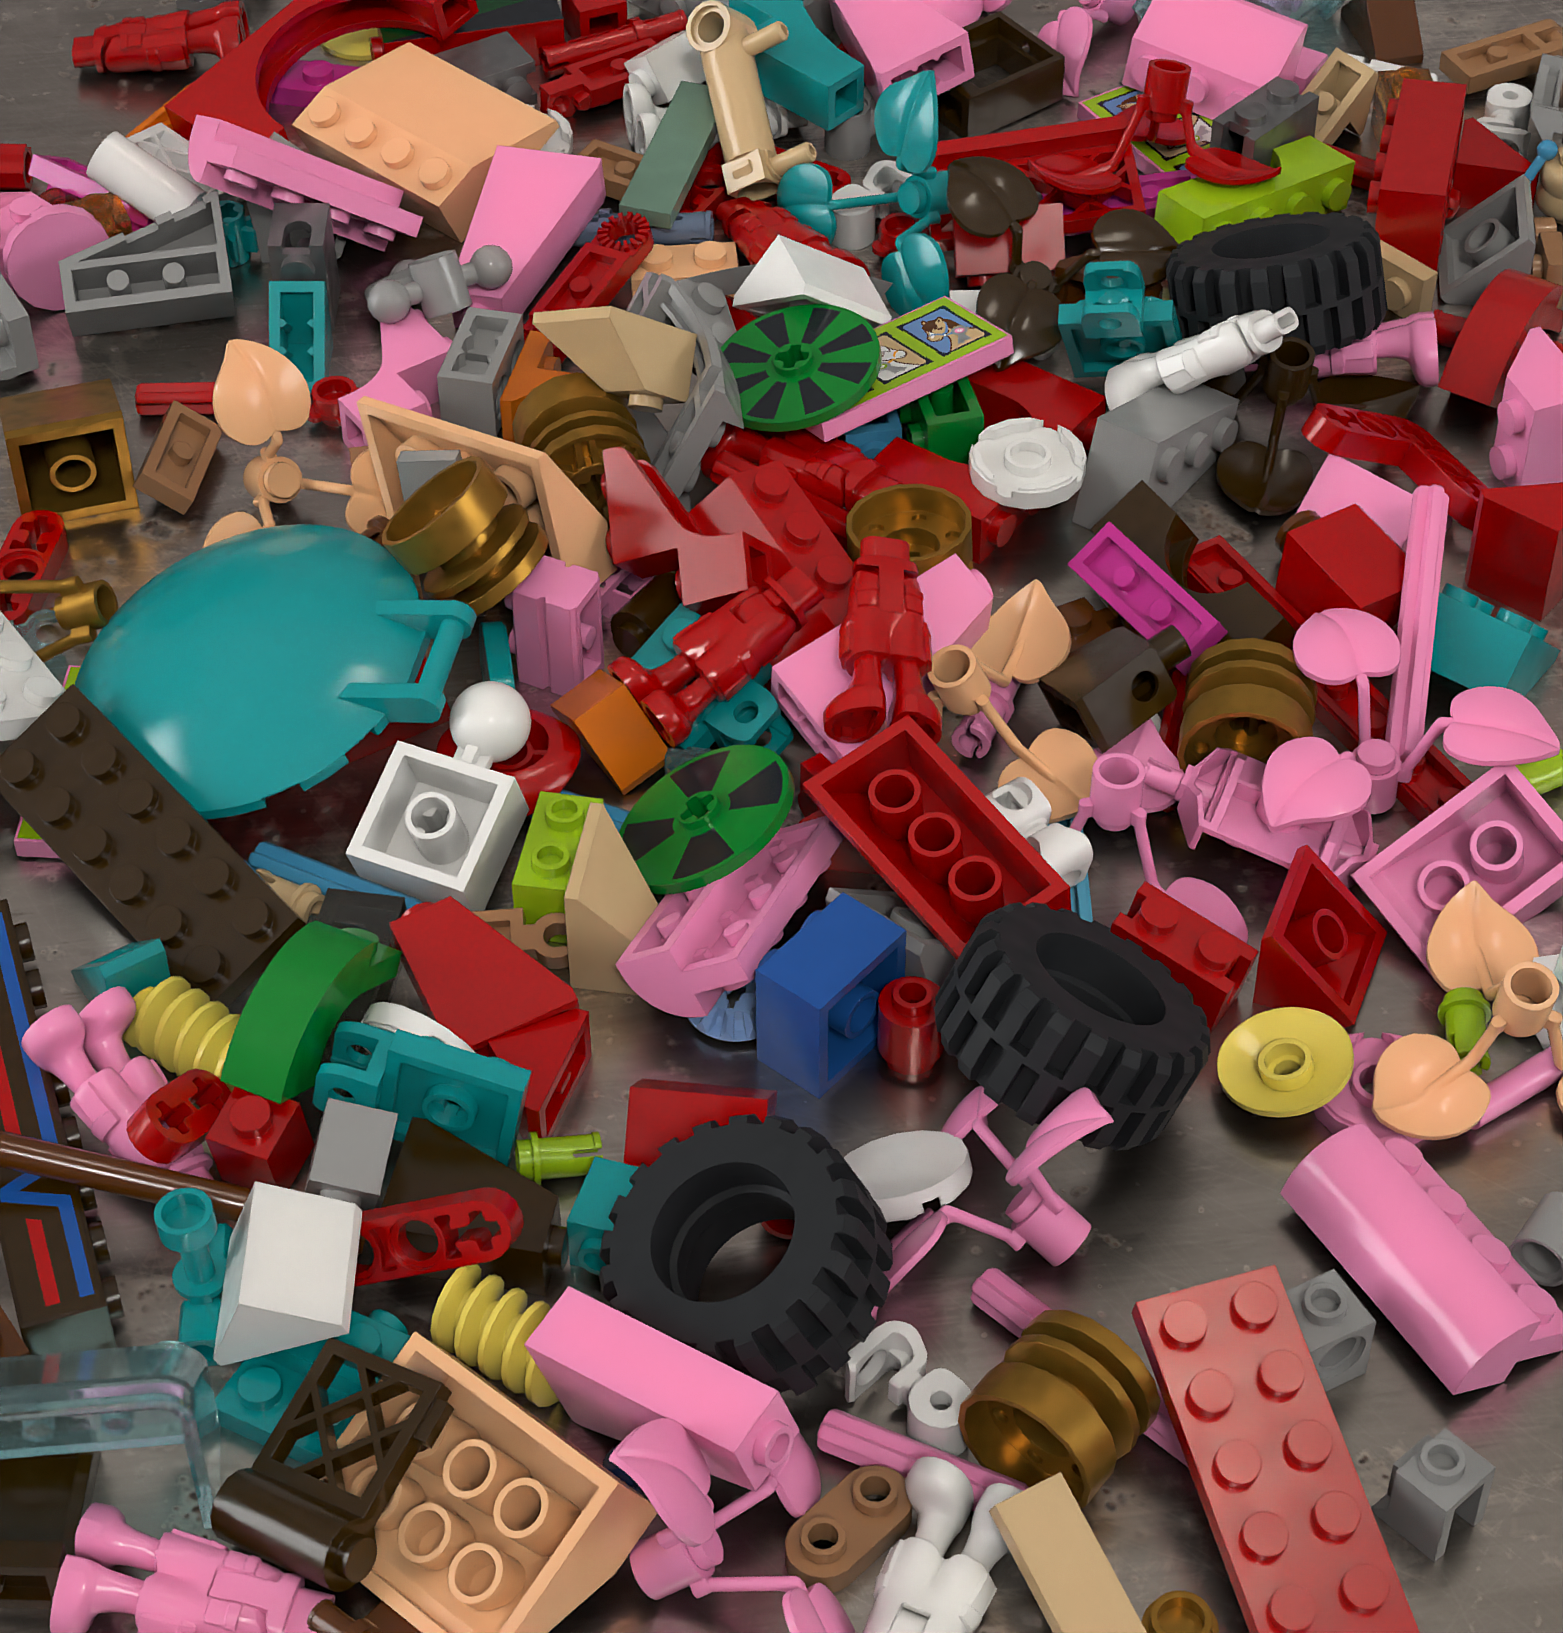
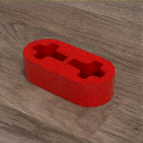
M202 1069L189 1070L151 1094L129 1118L126 1128L129 1140L136 1150L147 1159L160 1164L173 1163L206 1141L205 1137L229 1098L231 1091L216 1075ZM196 1103L200 1108L197 1109L193 1104ZM166 1123L170 1128L167 1130L162 1124Z

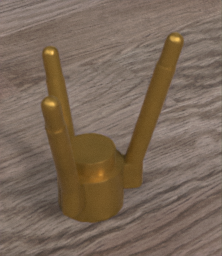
M77 575L60 580H0V594L60 593L55 599L54 607L38 611L35 614V619L38 622L57 620L62 629L66 631L71 630V633L35 652L43 663L77 645L94 642L97 637V630L105 627L110 618L119 609L113 588L103 579L83 583Z

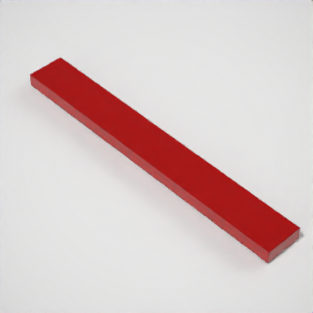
M1221 535L1196 545L1187 570L1189 590L1207 594L1220 593L1248 582L1288 621L1296 632L1307 621ZM1355 679L1342 685H1326L1316 681L1318 691L1315 705L1316 718L1350 752H1353L1358 747L1359 742L1358 688ZM1369 682L1371 739L1385 741L1389 700ZM1432 744L1413 769L1411 781L1409 783L1398 782L1396 798L1421 822L1472 782Z

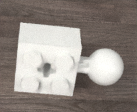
M496 681L476 683L465 689L455 700L449 717L450 732L455 744L458 746L453 758L397 740L345 853L359 877L421 900L422 903H435L451 896L470 911L485 910L529 811L527 802L515 777L490 770L493 763L507 760L517 754L525 745L531 730V714L524 698L511 686Z

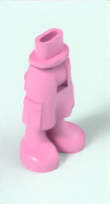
M1418 312L1405 318L1382 322L1378 329L1372 330L1371 334L1362 340L1355 339L1349 346L1340 349H1329L1324 354L1316 355L1313 366L1319 369L1317 379L1342 375H1377V359L1398 358L1410 364L1413 375L1419 385L1423 387H1437L1439 384V366L1434 312ZM1258 364L1245 366L1244 372L1256 371Z
M117 986L101 993L86 1005L79 1014L70 1004L56 1007L42 1015L27 1029L21 1041L25 1053L38 1067L54 1074L74 1093L70 1107L88 1126L92 1134L102 1143L105 1142L109 1146L108 1151L113 1157L214 1180L209 1173L213 1160L208 1153H204L202 1144L173 1163L160 1164L143 1156L129 1140L126 1131L127 1121L151 1094L168 1084V1081L154 1059L149 1060L146 1056H139L131 1060L125 1049L122 1037L132 1023L136 1013V1002L125 987ZM166 1123L162 1124L167 1130L170 1128Z
M94 1502L81 1517L77 1527L74 1544L75 1555L67 1554L60 1569L51 1608L50 1632L86 1633L92 1626L97 1614L114 1612L135 1615L138 1633H316L308 1628V1616L316 1604L322 1600L329 1599L335 1603V1595L304 1588V1577L293 1573H284L278 1568L261 1561L260 1557L249 1556L233 1550L229 1551L228 1547L214 1539L209 1540L173 1528L172 1532H165L159 1540L126 1524L125 1516L115 1506ZM115 1565H124L150 1571L154 1574L145 1580L118 1573L112 1569Z

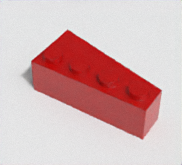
M1403 78L1399 98H1389L1386 124L1383 125L1380 151L1376 155L1373 181L1371 180L1369 187L1367 213L1376 214L1375 230L1378 232L1380 240L1438 272L1439 255H1441L1445 220L1448 214L1452 181L1462 132L1467 84Z

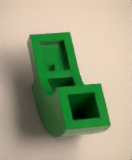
M317 920L305 925L277 952L249 996L233 1033L220 1081L279 1104L315 1086L316 1075L324 1049L339 1018L350 1003L359 995L397 976L402 951L379 943V937L376 934L364 929H339Z

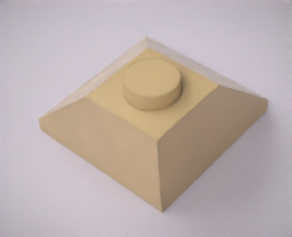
M613 306L534 312L532 324L605 392L629 399L628 408L641 412L661 413L663 411V404L686 403L689 396L697 334Z
M590 802L564 896L570 986L578 989L637 995L626 983L615 964L656 909L658 903L602 803Z

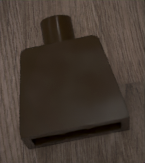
M1169 625L1147 640L1124 627H1118L1069 653L1067 659L1059 667L1039 678L1040 682H1037L1058 723L1065 729L1080 735L1090 746L1103 754L1176 699L1177 689L1167 671L1189 658L1191 650L1182 634L1173 625Z

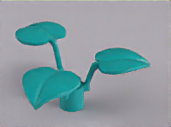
M934 70L922 71L893 83L881 93L876 103L874 125L879 146L885 154L897 157L896 167L898 170L912 174L901 184L898 192L832 200L831 176L826 169L814 163L798 164L790 168L781 178L777 189L778 207L788 210L798 218V222L811 226L812 229L825 235L830 245L835 238L837 229L833 210L898 202L900 208L906 214L914 218H922L896 238L895 245L898 251L888 254L882 262V280L893 283L886 291L885 296L890 306L900 316L943 296L949 297V276L943 251L934 238L920 233L929 225L940 223V215L950 213L946 199L948 172L947 170L937 171L934 166H931L935 159L938 145V100Z

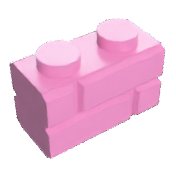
M543 555L533 571L504 598L506 608L513 611L514 626L509 636L510 653L516 654L519 682L540 689L551 687L552 693L563 696L598 669L603 670L605 668L600 577L596 571L577 565L566 567V562Z

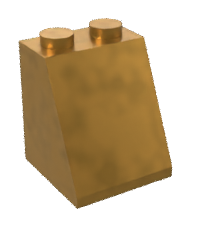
M110 378L0 398V418L21 515L34 510H49L60 515L63 521L139 507L136 488L132 487L135 481L124 419Z

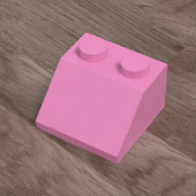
M1541 327L1529 330L1506 376L1502 402L1499 403L1497 409L1498 426L1494 447L1491 448L1489 453V461L1495 477L1502 480L1507 487L1563 482V353Z

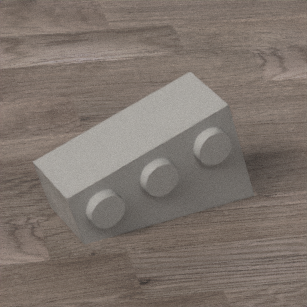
M217 189L203 195L202 201L174 214L170 211L154 218V223L126 236L123 233L117 234L58 261L65 313L73 337L237 316Z

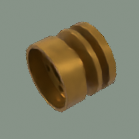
M575 372L553 377L537 386L518 406L512 424L515 443L545 452L606 519L607 524L610 525L608 503L601 489V476L605 472L603 450L612 447H622L632 453L636 460H645L651 463L648 452L644 447L643 438L637 430V422L633 411L628 408V399L605 392L586 373Z
M475 456L456 461L420 486L395 512L381 535L382 544L407 572L414 575L428 572L423 585L424 591L430 598L463 602L475 611L476 616L505 598L533 571L543 557L549 541L546 532L539 524L529 521L528 512L522 505L512 503L503 506L508 496L506 486L481 457Z
M925 484L893 485L875 490L860 499L847 515V552L853 563L854 560L860 557L861 540L868 536H880L900 539L909 543L910 561L917 565L919 569L918 576L955 553L969 570L973 569L971 511L960 497L946 489Z
M1258 638L1230 639L1207 648L1192 662L1185 683V699L1182 708L1184 717L1180 726L1177 751L1180 769H1183L1184 773L1188 764L1195 767L1217 747L1230 748L1267 764L1271 754L1285 742L1296 738L1314 737L1312 727L1316 717L1315 705L1318 692L1316 681L1305 676L1298 669L1293 651L1280 643Z
M1045 1310L1022 1331L1021 1338L1012 1343L1005 1351L1004 1361L988 1371L961 1403L958 1423L964 1442L980 1466L1023 1482L1029 1488L1061 1472L1080 1509L1088 1505L1112 1475L1116 1460L1130 1452L1136 1445L1138 1436L1146 1432L1156 1420L1161 1401L1155 1380L1143 1361L1117 1334L1092 1318L1069 1310Z

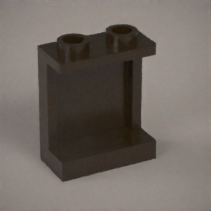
M62 1407L47 1408L43 1411L0 1409V1608H52L54 1592L64 1559L67 1554L75 1555L76 1530L81 1517L91 1505L101 1457L92 1417L87 1412H75Z

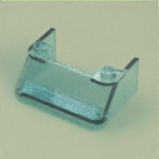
M167 1340L146 1346L0 1358V1459L185 1444L204 1529H212L210 1515L213 1501L220 1488L221 1427L207 1361L200 1352L182 1342Z

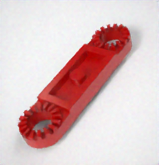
M629 211L627 216H623V212L617 213L618 218H614L612 215L608 217L609 222L604 221L601 223L602 228H598V234L591 242H586L529 312L530 318L523 324L524 342L530 330L540 332L532 324L534 312L609 305L654 246L653 234L645 216L642 217L640 213H636L633 216V212ZM623 236H635V239H629V244L627 243V240L623 241V245H621L620 241H617V243L615 244V241ZM553 344V357H559L562 364L567 356Z

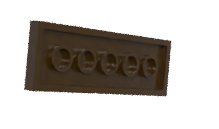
M74 684L0 755V794L137 942L160 938L166 951L170 977L181 976L190 983L191 989L199 988L210 997V1001H220L228 1008L265 971L283 945L296 932L307 925Z

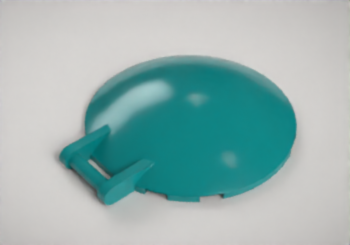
M310 524L281 525L257 529L218 541L188 555L156 575L136 591L115 612L108 624L102 628L92 643L80 667L75 686L107 716L205 819L236 816L265 808L266 797L282 792L292 786L300 784L303 791H306L325 780L349 763L345 753L361 741L369 732L379 735L389 722L433 723L438 721L446 703V697L442 692L462 639L468 638L471 635L477 616L469 605L460 601L420 600L416 585L409 572L402 567L385 547L362 534L343 528ZM435 639L418 683H415L430 640Z

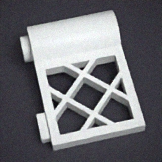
M161 122L127 138L117 131L112 132L96 149L86 172L87 177L154 222L155 217L168 211L174 214L202 201L203 195L216 190L193 179L188 165L189 141ZM218 190L219 201L232 200L238 203L244 201V199Z

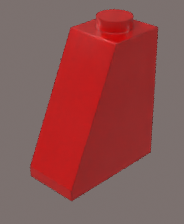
M451 896L435 903L423 902L414 905L406 910L401 918L389 923L395 947L397 950L402 951L400 960L428 1017L452 1031L477 1054L489 1057L488 1040L575 1008L580 1009L578 998L571 986Z

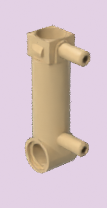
M709 0L699 4L690 14L686 25V36L690 45L700 52L725 162L721 167L727 194L734 198L749 197L753 201H761L777 193L781 178L790 168L798 164L812 163L817 157L814 146L809 142H804L780 154L776 153L755 62V55L786 41L789 35L788 29L783 22L776 21L757 31L754 21L748 16L720 1Z

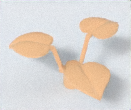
M229 340L226 345L224 360L214 385L213 411L220 429L226 436L238 443L255 446L266 442L271 437L269 445L261 448V455L253 458L247 464L243 474L244 486L247 492L254 498L253 505L260 510L263 526L249 513L232 512L214 524L202 548L238 534L275 527L269 503L289 502L298 495L301 489L351 496L346 506L345 519L348 527L356 533L361 534L367 530L368 521L377 515L387 518L369 448L359 454L352 464L350 472L352 485L302 478L301 470L293 460L276 455L283 444L281 431L297 429L309 417L311 398L308 384L299 369L278 351L249 340Z
M1035 579L1008 599L991 616L988 630L971 649L959 644L943 647L932 656V671L927 674L935 690L930 691L927 696L937 706L942 722L943 707H946L952 713L964 716L975 715L980 711L984 713L1006 744L1019 757V759L1011 762L1002 771L998 781V788L1018 777H1026L1031 780L1050 803L1052 811L1049 824L1075 817L1078 812L1079 800L1090 797L1092 769L1098 758L1084 738L1070 730L1060 728L1045 730L1037 736L1030 748L1027 749L1018 740L989 700L991 694L990 681L1003 688L1010 684L1012 678L1023 684H1034L1040 682L1039 678L1059 667L1069 655L1071 633L1068 624L1052 602L1042 583Z
M1472 881L1463 887L1440 912L1427 942L1426 962L1434 980L1445 991L1449 992L1461 987L1474 988L1478 991L1482 990L1486 1000L1494 1001L1492 1005L1493 1018L1475 1046L1462 1060H1460L1456 1049L1448 1041L1431 1034L1413 1033L1403 1036L1392 1042L1384 1050L1374 1071L1372 1113H1374L1380 1123L1407 1137L1422 1140L1448 1139L1459 1136L1478 1124L1487 1110L1491 1094L1488 1085L1470 1070L1478 1064L1497 1036L1502 1032L1513 1037H1528L1537 1034L1543 1028L1547 1029L1554 1064L1559 1070L1563 1071V1040L1560 1030L1563 1016L1561 1013L1552 1010L1559 995L1558 980L1550 969L1542 964L1533 962L1534 957H1539L1536 943L1528 929L1515 916L1495 902L1477 881ZM1563 1077L1556 1088V1100L1562 1113Z

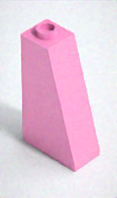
M829 0L834 29L849 56L864 65V82L876 103L881 93L887 87L922 71H935L937 95L975 77L968 32L922 0Z
M497 145L459 257L460 265L469 263L477 249L484 245L493 244L500 246L508 253L512 260L513 271L509 280L499 288L487 289L479 284L468 286L472 305L469 307L519 314L524 313L604 203L606 189L601 158ZM468 307L452 313L455 328H459Z
M955 553L916 579L924 596V622L927 623L931 634L932 656L943 647L959 644L971 649L989 628L993 602L992 589L986 578L977 569L969 570ZM841 624L772 666L771 694L775 697L780 709L815 753L821 752L832 764L866 742H837L829 738L824 732L823 712L826 706L837 695L847 690L852 680V676L845 669H842L839 659V630ZM883 672L882 682L886 695V719L881 729L875 735L887 728V715L893 698V683L887 679ZM928 674L921 678L926 695L930 691L935 690Z
M570 1286L567 1287L524 1344L573 1422L622 1441L634 1429L649 1421L659 1418L673 1419L679 1422L697 1443L707 1462L710 1475L755 1492L771 1470L781 1466L787 1459L792 1449L794 1438L800 1431L778 1390Z

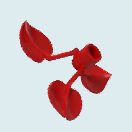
M1153 59L1149 61L1143 94H1138L1136 104L1115 115L1127 114L1129 122L1109 161L1099 164L1082 156L1058 154L1039 158L1034 162L1028 160L1027 168L1052 186L1082 195L1105 194L1121 187L1122 179L1113 173L1118 169L1131 141H1149L1168 146L1186 144L1187 153L1191 157L1186 158L1185 168L1204 180L1223 185L1258 183L1281 175L1282 167L1272 168L1231 150L1217 147L1203 149L1195 140L1192 120L1194 102L1186 99L1191 67L1185 63L1170 59ZM1178 114L1182 115V121L1177 118Z

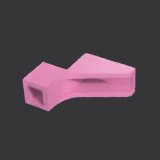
M410 307L407 315L397 323L386 324L380 322L382 364L378 373L361 388L338 398L343 443L348 448L368 446L356 403L363 396L432 417L430 405L439 401L437 375L453 341L448 337H442L429 324L421 310H414Z

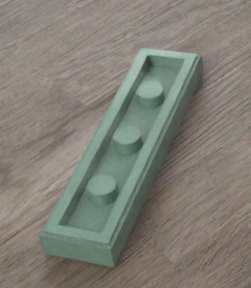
M687 81L680 82L619 203V213L623 212V216H627L628 211L633 212V216L636 213H640L642 217H646L650 226L663 229L672 228L718 133L707 85Z

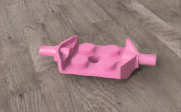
M1217 747L1195 767L1188 764L1185 773L1149 757L1145 766L1144 784L1174 796L1173 800L1179 802L1177 811L1188 847L1195 850L1201 834L1204 832L1225 841L1233 847L1242 848L1284 866L1289 870L1297 848L1308 845L1347 888L1356 884L1351 878V874L1377 855L1379 845L1373 842L1371 812L1365 807L1358 813L1341 820L1300 824L1272 833L1267 825L1262 803V781L1266 764L1230 748Z

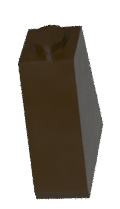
M412 1117L381 1207L483 1187L498 1188L507 1192L517 1201L522 1210L523 1229L521 1235L500 1258L478 1264L482 1269L481 1281L488 1275L496 1274L505 1282L504 1290L519 1287L526 1293L546 1296L553 1270H563L569 1256L567 1227L561 1226L559 1196L429 1120ZM480 1213L469 1225L458 1228L460 1238L468 1229L487 1227L493 1237L500 1229L497 1221H485L482 1213ZM421 1221L407 1222L406 1235L411 1245L417 1250L426 1253L437 1251L438 1238L428 1224ZM458 1268L416 1276L449 1280Z

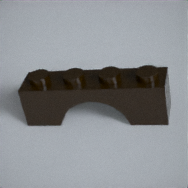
M1143 480L1090 529L1096 535L1109 521L1228 631L1217 644L1230 639L1258 638L1280 643L1293 651V640L1296 631L1248 582L1220 593L1207 594L1189 590L1187 582L1188 564L1199 539L1178 514Z

